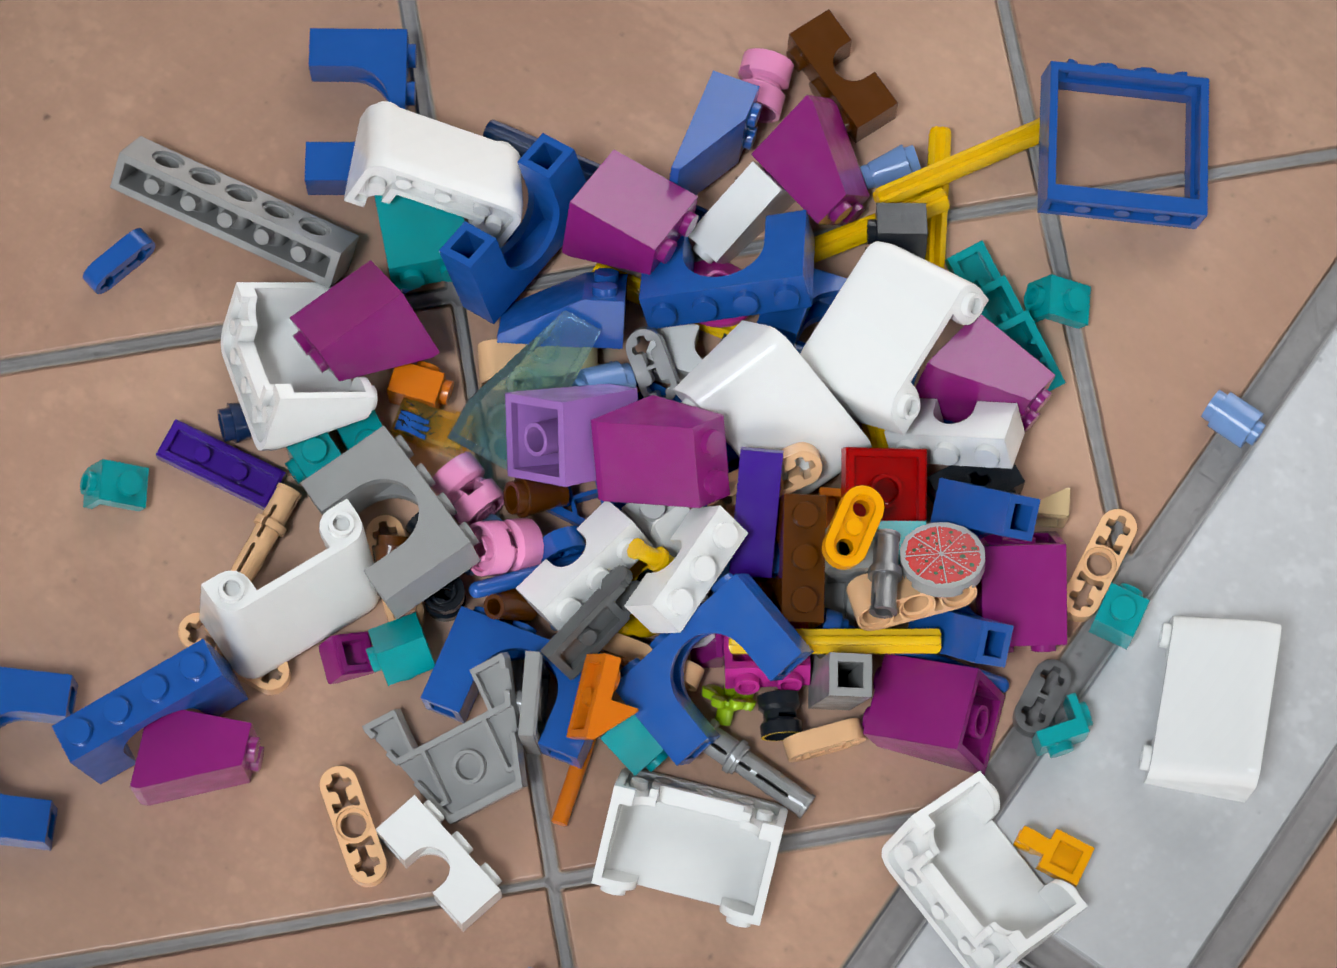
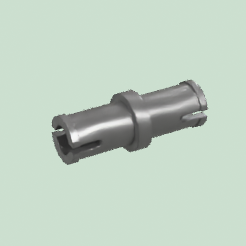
M879 529L873 537V564L868 567V579L872 582L869 613L874 617L883 619L892 618L893 615H897V584L902 580V568L898 565L901 535L892 529Z

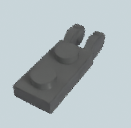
M624 565L614 567L611 573L602 579L601 589L598 588L540 650L570 680H574L583 670L586 654H598L630 619L629 616L632 613L624 605L641 581H631L633 574Z

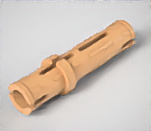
M283 483L277 484V488L263 513L256 515L253 520L256 525L230 570L244 574L251 583H253L277 538L284 536L286 532L284 526L297 502L302 497L298 491Z

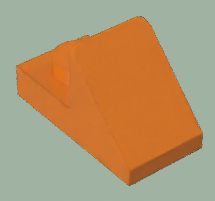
M607 653L586 654L566 735L567 738L594 740L639 711L638 708L611 700L620 682V657Z

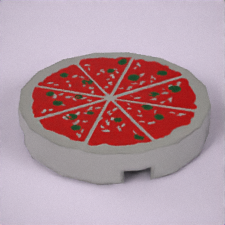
M949 522L929 523L917 527L905 537L900 547L899 555L902 575L904 579L906 576L912 582L911 586L920 593L933 597H955L963 594L964 589L969 588L971 585L973 588L980 582L985 571V548L979 538L963 526Z

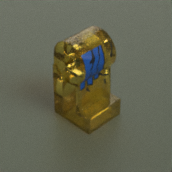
M403 399L390 432L395 437L401 435L406 442L415 444L419 448L453 459L467 451L475 425L472 415L458 411L454 414L416 400Z

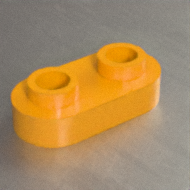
M863 485L851 488L841 498L822 542L823 556L832 567L840 570L851 569L865 558L884 513L883 499L875 489ZM855 503H860L865 507L866 515L864 517H859L854 513L853 505ZM837 542H845L849 546V555H841L837 551Z

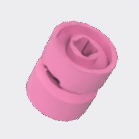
M753 48L744 52L738 76L742 81L760 86L757 103L762 104L763 107L758 122L773 123L780 118L785 101V95L781 90L788 89L794 64L786 56L775 51Z
M464 452L446 463L432 477L436 484L430 487L436 496L444 492L457 511L454 518L459 524L465 521L469 527L472 523L486 519L490 514L495 515L504 505V492L492 478H483L485 469L471 452Z
M515 518L504 521H478L470 525L471 530L479 541L473 547L481 560L470 568L475 575L481 577L502 575L541 564L544 542L539 526L532 519Z

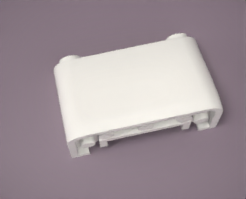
M381 101L370 105L360 118L344 201L363 207L368 197L383 195L382 202L390 204L393 198L399 195L467 218L468 223L495 237L501 248L520 225L522 218V176L517 163L520 155L507 142L495 141L399 108L392 102Z
M876 241L865 250L803 347L800 355L854 421L905 435L920 411L919 394L911 383L915 374L949 320L952 319L958 324L969 325L980 316L989 300L976 284L894 244Z
M236 282L221 332V352L254 444L260 451L279 450L364 420L369 417L371 411L375 410L377 406V390L374 385H371L368 378L356 377L353 381L348 379L339 382L329 370L321 373L309 355H305L292 336L298 330L290 320V317L330 289L317 282Z
M742 320L673 389L682 400L681 403L724 415L726 441L739 457L741 447L781 450L798 442H806L815 446L819 451L822 462L820 477L814 483L789 494L809 495L840 474L841 448L872 447L864 432L791 342L771 326ZM802 457L795 460L796 466H799L802 471L809 468V463L805 462ZM782 465V478L783 480L788 479L787 472L784 471V467Z
M348 499L327 510L320 520L319 533L327 549L262 588L256 590L251 581L244 574L237 571L222 572L201 584L199 619L232 668L240 676L247 679H256L266 675L376 607L380 596L377 595V591L364 572L374 562L361 519Z
M1172 616L1169 623L1163 622L1158 647L1165 648L1167 662L1155 736L1152 739L1151 745L1143 744L1139 760V769L1146 771L1144 784L1245 803L1255 790L1260 775L1281 639V624L1265 621Z
M624 768L621 770L613 788L591 883L600 885V889L603 892L617 896H623L626 891L634 890L637 885L688 897L719 905L720 912L726 916V922L731 925L744 928L750 927L751 924L760 926L788 810L777 803L655 772L650 773L643 769L634 776L628 768Z
M978 771L912 815L884 844L882 859L890 874L964 968H1011L1076 918L1088 905L1080 897L1073 885L1063 880L1055 879L1044 886L993 822L992 819L1000 810L999 793L981 771Z

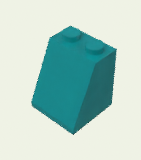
M374 195L391 282L399 290H413L422 285L441 281L452 282L439 250L464 223V218L396 195L390 204L382 202L383 195Z

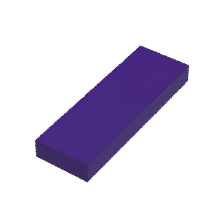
M176 419L156 453L158 460L262 510L265 509L277 488V484L284 483L287 477L286 472Z
M741 447L734 519L748 534L730 559L729 573L733 575L749 574L753 577L772 578L783 450Z

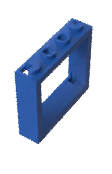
M1068 59L1067 62L1050 61L1041 75L1037 213L1196 229L1208 215L1209 78L1187 76V72H1177L1174 74L1157 73L1155 69L1149 67H1140L1134 70L1120 69L1112 63H1099L1093 66L1078 64L1073 59ZM1058 89L1186 103L1184 197L1056 184Z

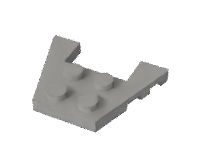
M508 652L500 653L470 669V673L488 710L418 747L401 709H394L362 726L365 733L371 739H375L387 752L386 756L409 775L415 782L414 786L427 800H430L437 807L449 824L457 823L528 786L523 746L518 736L519 717L511 660Z

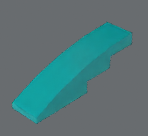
M983 240L945 259L949 272L976 284L989 301L981 314L1055 374L1047 390L1050 392L1065 384L1066 382L1029 311L1023 310L1005 275H1000Z

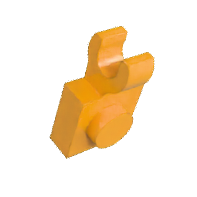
M1023 826L1013 843V846L1041 857L1035 869L1054 879L1063 880L1074 887L1077 886L1095 849L1057 828L1049 839L1037 831Z

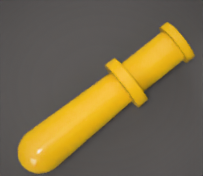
M640 538L633 539L627 549L629 558L639 559L647 563L649 569L654 572L664 569L675 559V557L669 555L667 549L663 547L653 548L645 544Z

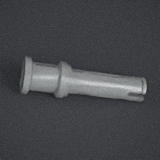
M713 718L710 724L719 733L720 737L703 752L720 763L722 771L727 774L738 773L765 794L795 813L797 817L801 818L816 796L810 794L784 776L780 771L774 769L750 752L751 747L744 739L738 741L719 728V722Z

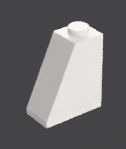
M752 161L696 224L689 235L696 243L693 246V250L709 264L713 261L722 264L729 263L765 230L767 215L784 213L796 201L760 163Z

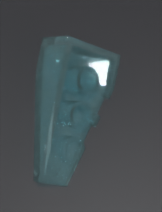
M566 310L562 311L467 400L447 438L507 471L505 393L571 387L602 330Z

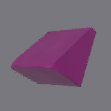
M368 631L331 635L319 645V653L328 684L341 683L374 673L366 652L367 648L372 647Z
M715 633V638L706 646L692 648L690 651L691 661L702 668H721L724 665V635Z

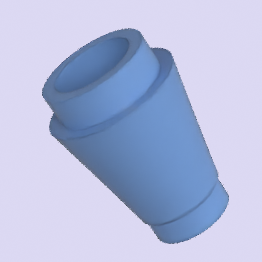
M901 144L868 162L866 165L860 166L868 190L874 187L878 188L921 169L914 146L910 145L903 148Z

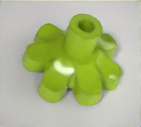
M715 684L702 686V696L711 701V706L717 708L715 720L720 725L730 726L734 711H752L756 705V701L753 700L754 694H739L734 688L725 689V684L724 689Z

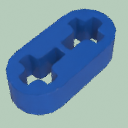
M142 228L132 230L87 267L83 273L84 281L96 294L107 292L146 261L154 252L156 243Z
M579 526L559 528L543 537L544 553L541 563L545 559L550 562L583 552L586 544L584 537L577 530Z

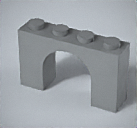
M382 426L303 480L301 485L322 516L327 510L345 499L349 500L357 513L378 501L392 498L408 500L419 507L418 521L410 537L399 547L364 570L377 593L395 618L398 619L481 560L473 547L479 541L465 521L458 525L452 518V516L457 514L456 509L444 492L436 496L430 487L436 483L424 465L421 463L415 467L409 460V458L414 456V453L401 435L393 438L386 427Z
M873 540L865 558L851 569L840 570L834 568L825 560L824 608L841 612L843 618L848 619L849 625L854 626V612L846 590L850 581L868 573V567L873 564ZM837 542V551L841 555H849V546L845 542ZM829 652L828 654L810 655L811 672L810 685H808V709L851 710L872 697V654Z

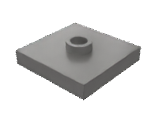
M525 651L522 690L517 691L516 703L518 715H520L518 736L526 754L541 755L538 741L546 725L550 673L541 652Z

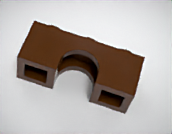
M828 9L789 33L786 55L794 64V69L797 72L802 70L810 80L809 87L814 96L832 99L837 104L847 133L857 143L896 118L898 102L876 72L858 81L846 80L836 72L834 67L850 56L852 39Z
M784 493L779 497L775 543L779 545L780 560L777 581L772 585V602L789 623L798 629L816 628L824 623L825 558L822 553V542L826 529L825 495Z

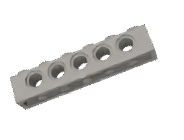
M142 136L138 137L119 153L110 188L325 287L331 288L348 271L359 238L358 235Z

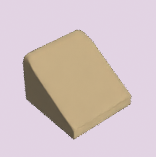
M1065 488L1040 501L1035 526L1061 529L1065 527L1069 517L1070 488Z

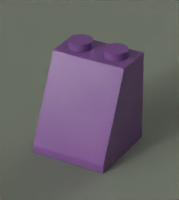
M597 384L505 393L508 476L563 487L595 481L596 470L591 420L638 401L637 388L614 384Z

